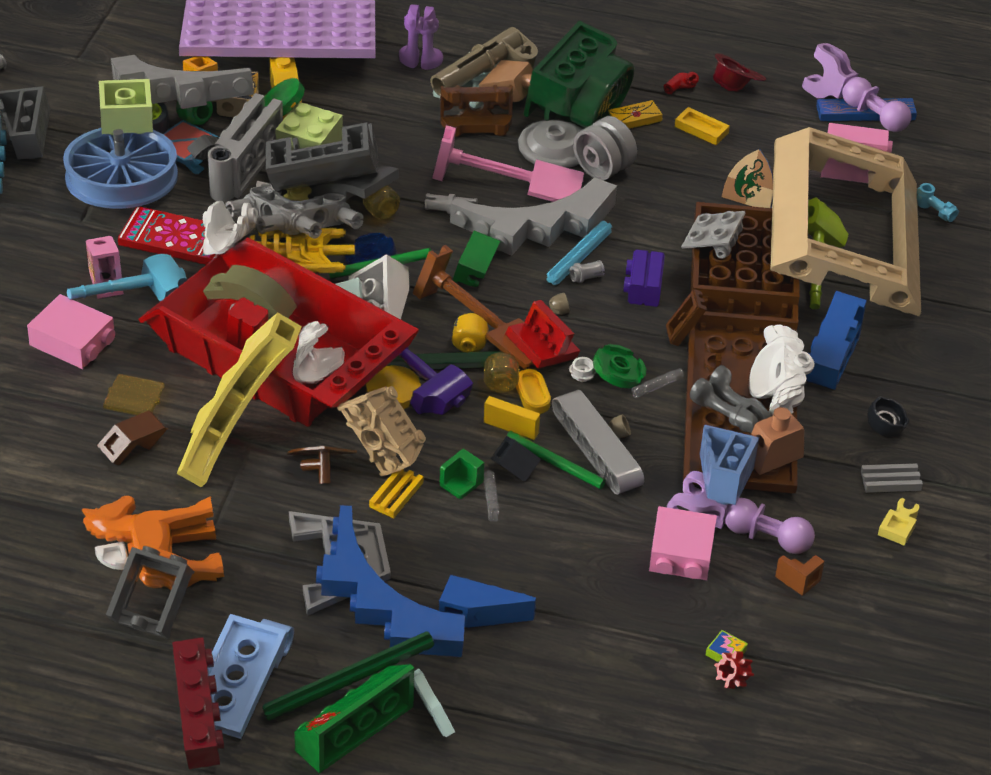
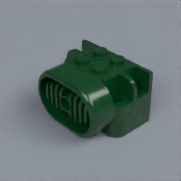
M578 21L533 69L523 115L528 117L538 107L545 111L544 120L546 121L558 117L584 128L589 127L596 121L610 116L608 110L621 106L633 81L634 65L615 55L617 41L614 37L584 22Z

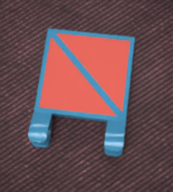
M184 120L163 134L173 142L176 148V161L186 165L194 174H199L204 170V167L199 165L203 160L195 159L188 151V146L202 135L218 137Z

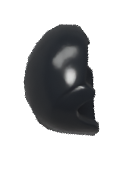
M879 396L871 403L867 412L869 425L881 436H896L909 423V418H907L906 411L902 405L891 398Z

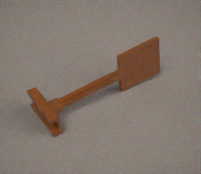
M442 246L439 255L434 251H429L413 294L422 299L436 293L438 288L445 289L475 314L484 318L487 324L495 328L486 333L485 338L523 369L533 365L532 361L505 335L508 326L523 323L524 321L518 318L509 323H504L498 316L451 280L452 277L445 272L453 250L448 246Z

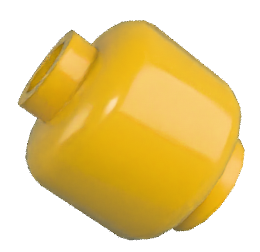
M474 313L459 316L455 320L453 327V345L462 352L481 351L487 341L485 338L488 332L487 322L484 318Z

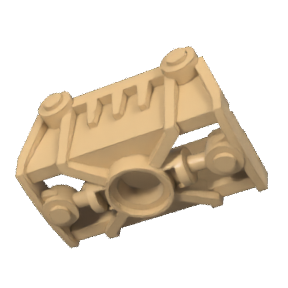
M386 386L368 392L365 395L341 403L337 407L338 411L341 410L347 419V426L354 430L370 455V462L376 464L380 471V476H385L411 466L416 461L426 440L424 433L421 430H416L397 400L398 393L393 386L388 388ZM396 453H398L403 461L402 463H400V460L396 457Z

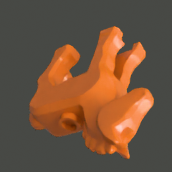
M123 496L113 503L103 505L99 509H82L83 514L86 516L83 519V523L87 531H90L98 539L106 538V541L117 540L118 542L123 541L127 543L129 553L132 547L142 550L143 546H147L160 551L159 556L170 558V555H176L172 553V544L198 540H216L213 520L206 521V518L213 517L211 497L203 499L187 508H174L168 511L152 510L134 515L131 514L136 509L135 500L131 496ZM219 553L210 554L202 561L186 559L188 561L187 565L195 571L187 587L201 580L217 581L216 578L224 577L222 558ZM144 566L139 575V579L151 588L166 587L171 590L176 579L175 576Z

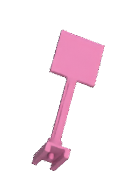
M446 125L432 179L442 181L449 163L456 165L461 163L528 181L530 186L527 195L554 202L580 190L584 172L536 160L534 169L531 172L463 153V150L453 148L456 128Z

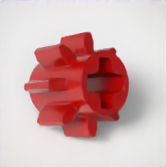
M734 651L732 654L723 652V659L714 665L717 667L718 674L716 680L726 681L725 688L734 689L736 685L738 687H746V680L754 676L750 665L753 661L743 659L742 651Z

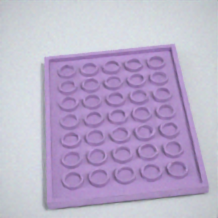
M186 0L179 56L375 58V0Z

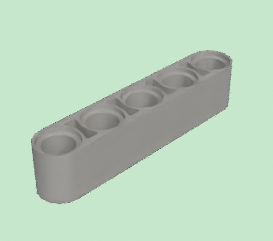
M581 390L564 394L552 400L555 416L600 476L606 480V484L614 494L618 495L644 484V475L639 464Z

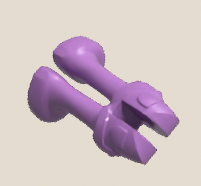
M411 4L407 15L404 17V26L408 30V44L399 50V60L407 67L415 68L419 63V34H422L421 68L425 70L433 69L440 66L443 62V53L439 49L433 48V35L439 26L434 7L426 6L424 17H421L420 6Z

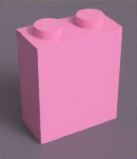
M829 123L827 133L889 153L892 151L893 141H888L889 130ZM828 158L821 172V177L868 183L869 170H863L857 166Z
M61 294L27 325L30 346L81 369L95 360L98 354L107 345H110L115 338L113 317Z

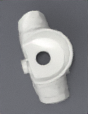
M216 201L210 205L203 214V224L206 227L203 253L205 255L223 254L244 236L255 231L256 224H259L257 223V218L259 217L258 210L252 208L250 203H243L241 216L238 217L237 223H235L223 201Z
M318 321L303 326L298 337L299 344L293 367L294 379L310 389L315 387L324 377H329L344 363L345 352L341 347L334 349L332 347L322 349L313 347L318 342V338L328 330L326 324H319Z
M780 324L771 325L764 329L767 345L759 352L751 368L749 391L754 398L764 399L773 397L769 406V413L771 415L779 407L788 409L792 414L793 407L800 405L805 397L804 384L807 379L806 375L812 372L815 363L812 357L803 351V341L798 338L796 331Z

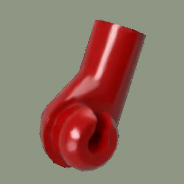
M695 72L678 73L664 84V91L667 94H672L677 89H691L697 85L699 76Z

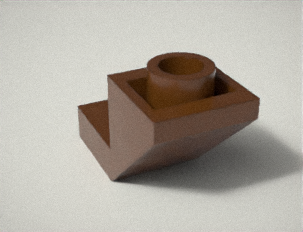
M148 410L115 424L97 446L112 463L119 466L136 445L150 450L166 432L167 428L153 412Z

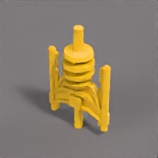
M321 228L322 233L318 238H311L305 233L297 235L284 234L279 230L264 234L259 233L262 241H256L255 235L250 236V239L312 272H343L345 270L343 263L331 262L326 256L355 255V245H327L332 238L344 237L346 235L344 229ZM274 238V242H268V239ZM286 238V243H281L280 239Z

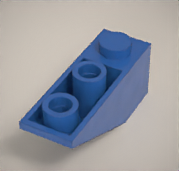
M450 575L439 600V611L465 615L464 627L466 628L531 621L535 617L536 597Z

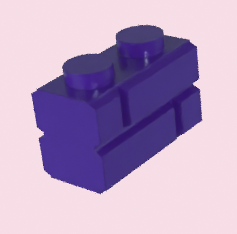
M635 250L633 260L627 259L626 275L631 276L625 277L623 292L628 293L629 304L641 305L644 303L645 306L654 307L659 305L665 258L663 252L651 251L648 253L645 250Z

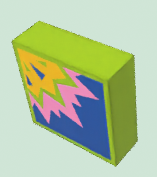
M721 630L706 648V656L719 662L723 659V652L732 654L734 651H742L744 654L747 651L748 643Z

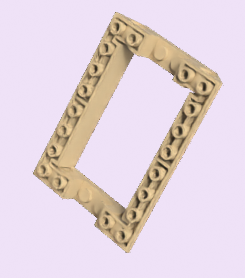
M810 127L777 138L774 142L770 270L816 285H821L829 270L838 275H845L864 283H870L871 302L891 307L904 313L920 316L921 292L917 183L904 157ZM828 158H832L838 162H845L860 169L869 170L868 187L877 192L886 191L892 193L893 265L808 238L809 170L822 172Z

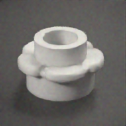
M587 357L576 358L569 368L571 376L580 382L593 379L596 373L593 361Z

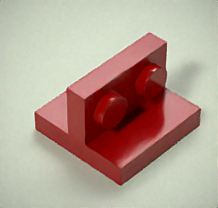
M542 300L533 302L525 322L508 326L505 333L537 368L574 360L580 353L578 347L571 341L574 333Z

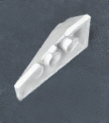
M385 255L349 276V280L359 277L362 284V296L365 301L401 319L409 292V267Z

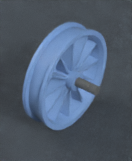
M101 128L89 131L73 140L64 152L63 161L66 169V186L77 199L102 208L123 209L152 203L169 193L177 182L176 148L168 137L155 130L153 132L136 134L123 133V130L116 129L113 131V135L102 134Z

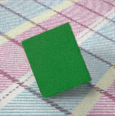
M463 448L441 465L440 486L458 499H463L483 483L485 462Z

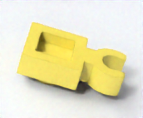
M901 498L898 501L896 511L892 509L888 511L879 527L878 535L905 546L915 528L919 504H915L913 509L904 508L905 499Z

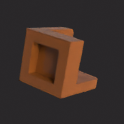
M783 555L778 559L775 577L803 596L821 581L825 561L815 555L803 564L797 559L790 560Z

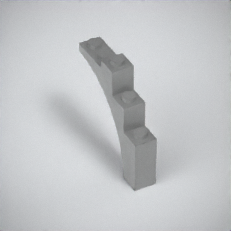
M135 55L111 58L113 80L150 79L152 104L177 100L181 108L184 109L207 105L206 102L254 94L250 68L223 71H181L149 65L139 60Z
M594 177L583 188L570 196L551 203L519 208L491 207L455 198L451 202L450 223L471 232L475 230L499 240L500 244L497 250L512 256L526 239L550 247L564 230L584 238L615 206L617 185Z

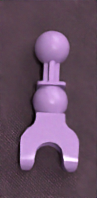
M828 43L817 45L814 57L822 64L824 74L823 77L818 74L805 77L802 84L805 91L816 98H825L829 95L837 99L843 97L849 106L858 107L857 110L859 112L870 108L880 115L881 124L891 132H899L908 127L911 121V111L905 103L901 101H890L887 103L877 96L879 87H872L865 78L857 77L858 73L852 70L850 60L844 51Z
M692 471L685 477L683 481L684 493L674 495L667 505V508L678 509L677 505L692 512L717 515L715 527L722 529L726 523L728 528L734 533L746 534L750 532V539L754 538L757 531L778 537L780 546L792 554L806 552L812 546L815 539L812 525L804 518L791 517L784 522L763 515L765 504H761L758 508L754 502L746 498H739L736 505H723L715 500L708 499L703 473L699 471ZM692 482L699 484L702 489L696 488Z

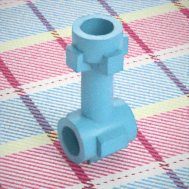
M921 184L917 188V205L921 208L932 206L939 211V217L948 222L954 221L959 213L957 207L950 202L944 203L935 197V187L932 184Z

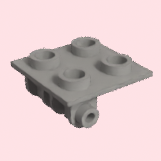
M727 211L719 214L705 213L698 215L681 248L713 246L717 257L725 258L729 256L731 247L735 245L738 235L743 229L742 219L745 211Z

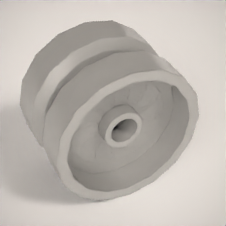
M606 116L593 123V125L579 131L574 138L575 156L583 170L592 178L609 179L617 174L618 171L632 165L637 157V146L631 131L616 117Z

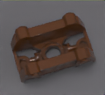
M456 85V87L446 88L440 86V122L444 129L446 125L456 128L455 137L460 136L461 133H494L495 135L503 136L509 131L512 124V85H509V87H497V85H493V87H460ZM470 102H483L479 108H472L469 105ZM494 105H500L502 109L509 110V114H494L489 109H494ZM453 106H459V109H463L457 115H444V111L451 110Z

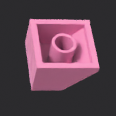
M659 506L649 571L707 580L717 515Z

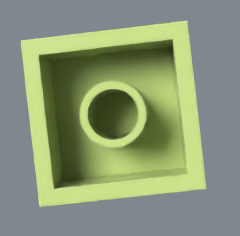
M150 79L99 81L102 134L113 135V131L116 129L123 130V133L143 134L145 132H153Z
M299 102L294 105L292 110L275 129L276 140L291 137V139L298 138L300 149L341 141L343 115Z

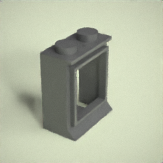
M143 546L142 550L132 547L106 615L115 623L170 640L171 628L190 578L195 571L187 565L188 561L182 557L170 555V558L159 556L160 551L151 547ZM143 566L176 577L160 621L126 610Z

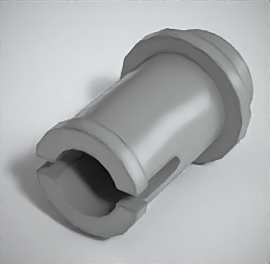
M600 260L582 265L578 262L570 267L569 274L573 282L583 283L585 279L603 277L605 269Z

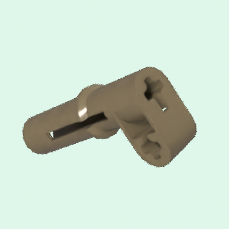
M509 27L484 44L473 46L470 53L433 75L430 83L435 93L440 96V86L446 88L459 85L461 87L483 72L488 73L492 71L501 60L529 62L533 69L538 49L518 29Z

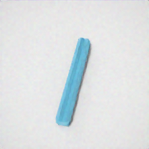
M601 221L547 273L546 280L548 283L558 285L569 274V269L574 263H580L611 233L612 225L606 221Z

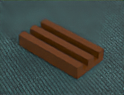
M692 290L667 322L666 329L670 344L679 346L707 309L703 305L705 301L701 298L703 296L701 291Z

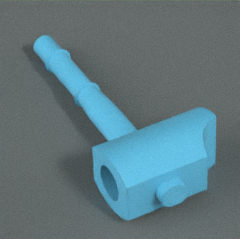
M157 254L143 260L141 275L67 289V296L69 299L85 298L91 295L149 286L158 300L161 301L183 284L187 278L183 268H179L171 255Z

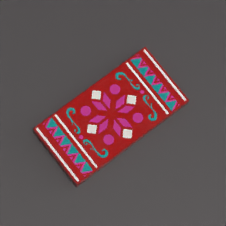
M140 206L135 208L118 236V245L156 254H168L174 258L205 265L219 255H205L203 253V244L206 237V227H204L203 220Z

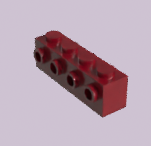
M203 637L172 642L188 768L195 769L220 765L219 749L224 748L222 729L216 730L215 725L216 721H221L219 703H213L212 694H217L215 675L209 676L208 669L214 667L212 648L205 649Z

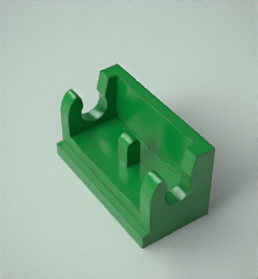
M474 230L458 262L453 281L478 287L479 281L471 279L469 275L484 278L500 241Z

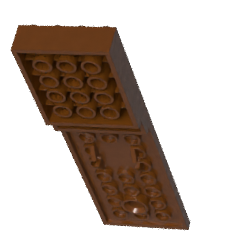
M696 202L694 222L698 215L705 213L719 214L727 211H745V215L742 219L743 229L739 233L735 245L731 247L729 256L725 258L717 257L713 246L692 248L691 292L694 289L702 292L703 296L701 298L704 299L705 303L703 305L706 306L707 310L689 332L683 481L692 471L703 473L700 448L704 425L751 435V433L744 432L739 427L729 423V417L712 408L694 403L690 399V391L694 383L700 378H705L709 381L713 371L720 365H724L732 374L730 387L737 394L745 398H754L749 391V376L757 355L767 345L764 329L771 325L780 324L797 332L800 297L799 279L781 275L770 270L772 208ZM773 397L755 398L769 411ZM796 406V407H793V413H792V415H793L796 419H797V406ZM797 460L761 475L753 469L744 489L796 494Z

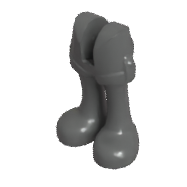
M720 365L713 371L709 381L705 378H700L694 383L690 391V399L694 403L712 408L729 417V423L739 427L744 432L752 434L757 422L772 417L760 401L755 398H745L737 394L730 387L732 374L724 365Z

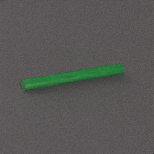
M431 248L392 255L390 257L402 264L425 260ZM378 259L345 265L343 272L329 273L331 279L352 275Z
M513 431L507 434L508 437L519 442L540 459L600 490L604 487L606 480Z

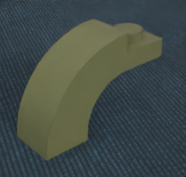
M232 265L226 274H216L203 290L207 299L239 300L244 297L254 302V305H260L267 309L268 320L277 312L289 318L297 307L287 291L275 280L256 269L241 265Z

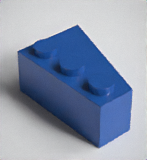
M839 291L835 292L826 317L821 323L819 334L814 337L812 342L811 354L808 353L815 364L812 372L806 375V381L836 389L859 341L867 300Z

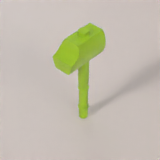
M817 197L808 200V234L815 241L838 248L844 247L848 239V233L839 216ZM811 283V291L809 292L810 308L819 309L822 295L821 285Z

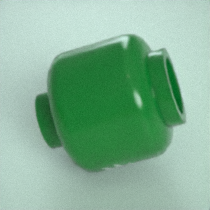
M177 101L176 112L180 119L198 126L205 124L210 119L213 105L211 101L206 102L207 105L182 109Z

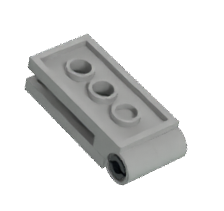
M255 93L249 102H245L241 112L234 116L229 127L222 131L220 138L215 143V147L211 148L208 152L209 189L212 199L225 202L233 197L239 198L265 165L266 142L276 140L275 129L283 121V101L273 98L269 105L265 107L264 95Z

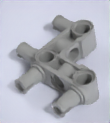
M253 187L250 189V193L244 196L243 199L227 201L225 205L229 207L226 209H229L230 215L233 218L241 215L243 203H250L252 208L258 210L259 217L257 218V223L260 224H256V228L260 234L279 230L284 234L297 235L305 233L311 238H318L322 233L321 228L345 223L354 229H358L363 224V220H361L363 215L352 210L349 204L345 202L346 197L338 193H327L308 200L294 201L281 196L280 193L273 191L271 188Z

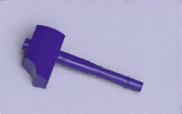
M408 347L399 354V358H402L415 372L427 381L412 393L410 404L418 414L429 412L443 415L454 406L459 408L464 404L466 397L471 393L473 382L460 368L450 364L441 372L436 373L422 359L411 352Z

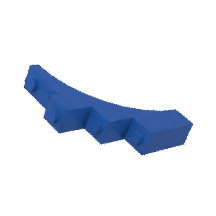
M340 505L339 517H333L332 534H338L337 542L331 541L330 555L324 554L323 566H317L316 584H321V596L350 597V612H356L355 624L385 626L384 640H390V647L428 631L434 640V646L419 654L462 657L465 615L441 612L420 605L399 594L385 583L367 563L358 546L353 528L352 506Z

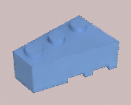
M704 425L700 460L708 499L715 500L723 505H736L755 467L759 437Z

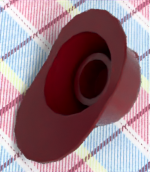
M715 54L718 63L713 79L723 88L729 91H738L743 89L751 79L766 81V77L742 66L734 59L723 54Z

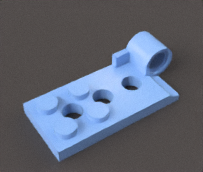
M233 614L229 615L212 651L214 667L208 668L209 676L215 675L217 694H212L213 703L222 696H228L232 699L228 705L219 706L221 721L215 722L216 730L222 729L223 734L242 738L273 668H278L282 657L286 656L290 650L294 637L293 627L267 619L256 622ZM244 646H253L255 648V651L249 655H243L239 652ZM232 671L244 673L243 677L239 680H230L227 677Z

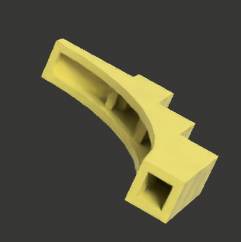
M277 312L246 340L238 362L222 376L214 398L199 410L190 432L193 435L178 469V475L199 487L206 484L212 468L236 422L269 374L294 348L302 326Z

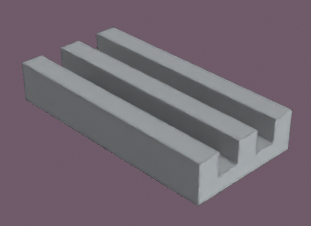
M917 464L862 465L861 476L866 493L921 491L923 485L922 480H920V472H917Z

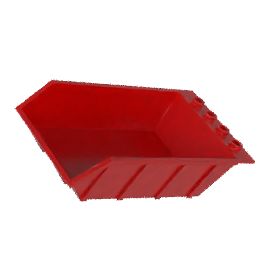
M250 238L242 240L225 253L219 254L138 319L140 323L146 321L168 345L169 351L172 353L177 352L205 368L207 373L215 374L222 378L238 362L242 350L226 342L228 311L231 305L238 300L207 299L203 290L211 282L210 280L213 276L219 273L226 274L232 265L250 267L271 277L287 291L297 306L288 319L302 326L301 330L303 326L314 321L327 325L328 330L318 338V342L313 347L317 349L341 347L345 352L344 363L329 377H324L315 387L310 389L297 382L293 376L294 360H296L299 338H297L294 348L280 361L252 397L286 414L293 422L296 423L298 421L307 427L327 407H338L341 403L346 402L404 351L419 332V329Z

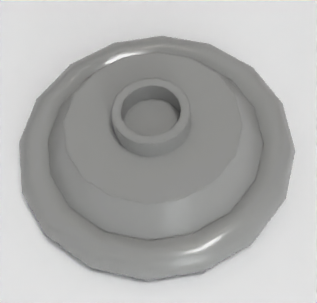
M542 120L532 123L522 131L518 138L519 151L527 161L534 165L536 160L566 168L577 166L579 162L574 152V138L583 129L563 120Z

